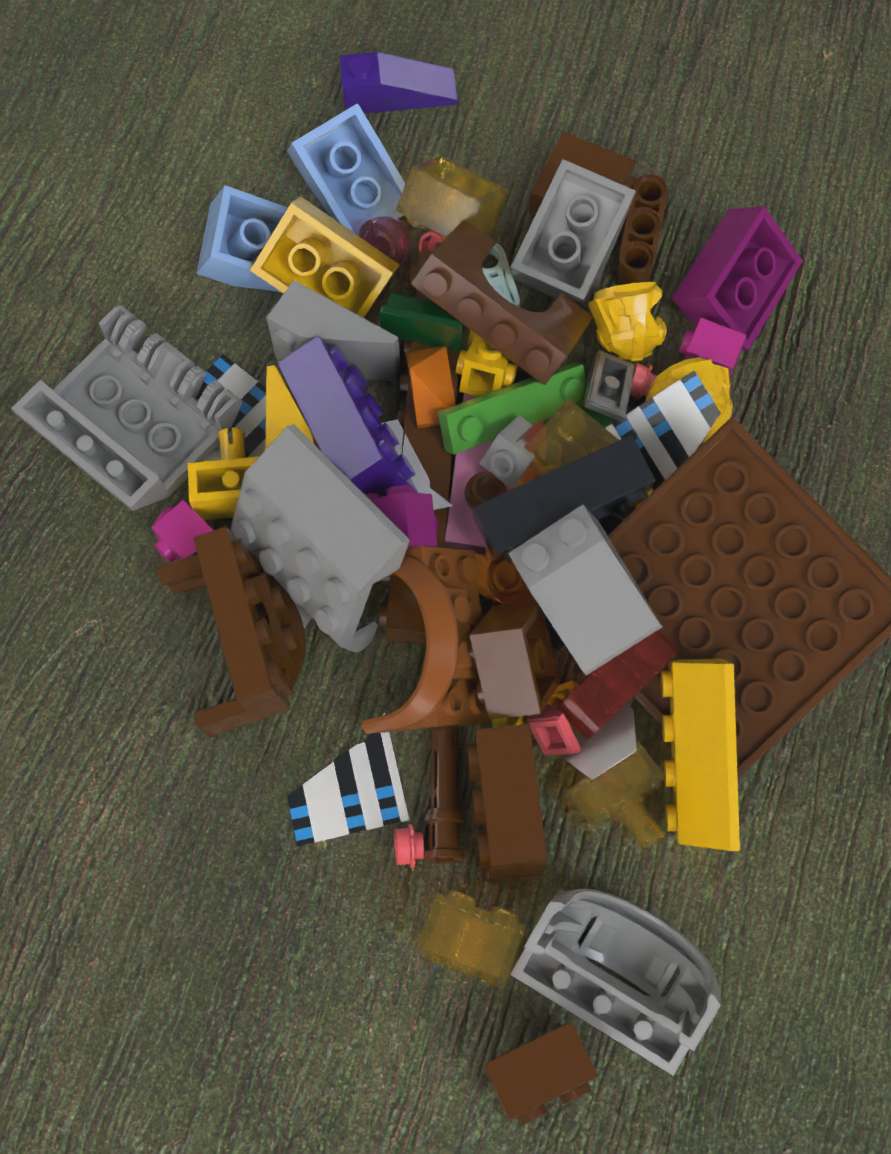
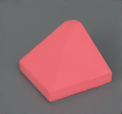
M546 704L541 714L530 715L526 719L544 756L579 754L582 750L564 713L551 705Z

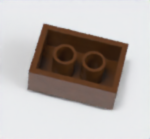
M530 724L475 729V744H467L469 780H478L479 788L472 789V806L475 825L483 824L484 833L477 834L480 869L489 870L490 881L543 875L547 854Z

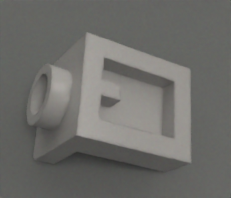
M520 415L497 435L479 463L510 488H513L520 481L534 460V455L526 449L529 443L524 440L533 425Z

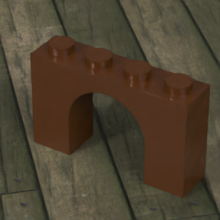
M463 219L431 253L411 285L543 385H546L567 358L593 316L562 292L545 312L527 311L506 300L490 285L482 270V263L494 248L496 242L466 219Z

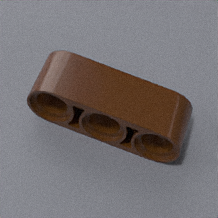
M642 175L636 179L633 185V190L636 191V194L627 214L616 270L618 285L650 282L668 195V185L658 175ZM637 231H643V232H646L647 234H646V235H644V234H639V233H637ZM636 264L641 268L635 269L630 267L629 265Z

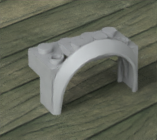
M559 889L547 905L526 942L523 953L510 974L673 1076L688 1050L695 1051L721 1006L722 986L718 984L711 964L686 937L647 910L618 896L594 889L570 891ZM597 917L582 945L579 947L578 941L591 918ZM586 957L620 974L650 996L643 995L589 962ZM679 965L680 973L666 996L660 997Z

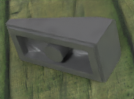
M598 350L587 372L584 407L623 422L626 416L635 365Z

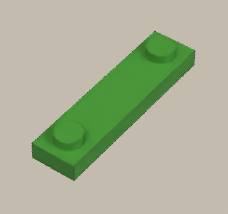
M571 362L559 367L546 385L531 377L439 411L438 417L445 451L457 454L491 441L519 415L532 425L582 406L585 400L586 389L583 364Z

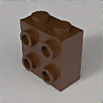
M563 132L531 192L529 214L532 216L536 215L562 159L633 189L637 179L632 177L635 160Z

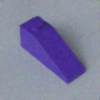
M380 52L340 55L345 111L357 103L364 114L458 105L454 69Z

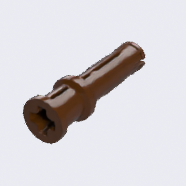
M436 727L431 729V809L424 816V823L429 825V850L424 853V861L433 864H456L464 861V853L460 851V825L464 824V815L458 809L459 730L457 728L453 729V727Z

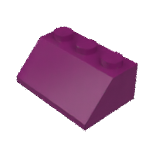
M764 206L728 209L672 296V299L692 325L696 327L700 319L704 318L746 334L742 351H748L803 260Z

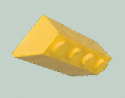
M722 658L668 660V670L661 671L662 697H669L670 715L662 716L663 741L671 742V760H664L665 787H672L673 804L665 806L667 832H674L676 841L681 845L740 851L734 664Z

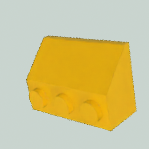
M299 197L288 207L250 271L282 293H285L293 280L360 317L365 318L400 264L304 198Z

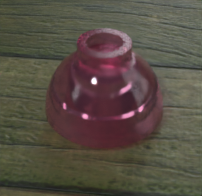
M378 216L366 221L360 228V238L400 264L399 266L406 260L411 244L410 230L404 221L389 216Z

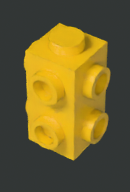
M470 330L466 351L461 350L456 365V374L462 375L459 392L480 397L512 385L518 365Z

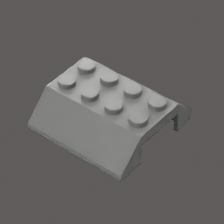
M118 305L98 323L105 339L53 390L39 380L11 410L125 506L134 511L168 498L188 478L187 463L204 462L220 445L218 432L225 428H228L229 432L241 408L242 400L228 389L224 390L225 387L216 380L207 385L199 401H196L195 398L203 384L206 372L199 366H195L193 361L169 342H164V338L157 333L147 338L138 354L137 351L143 340L147 325L140 319L137 320L125 307Z
M294 424L286 427L245 472L230 530L236 539L242 538L247 549L261 563L263 569L268 574L273 575L288 591L291 599L295 603L300 604L316 621L318 627L328 634L340 647L357 653L370 644L378 624L374 621L366 626L360 621L372 585L400 568L410 540Z

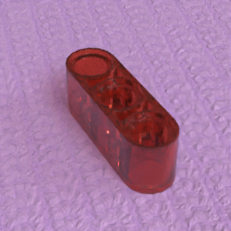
M657 630L591 672L557 705L556 709L564 713L567 721L588 740L676 656L679 649L660 630Z

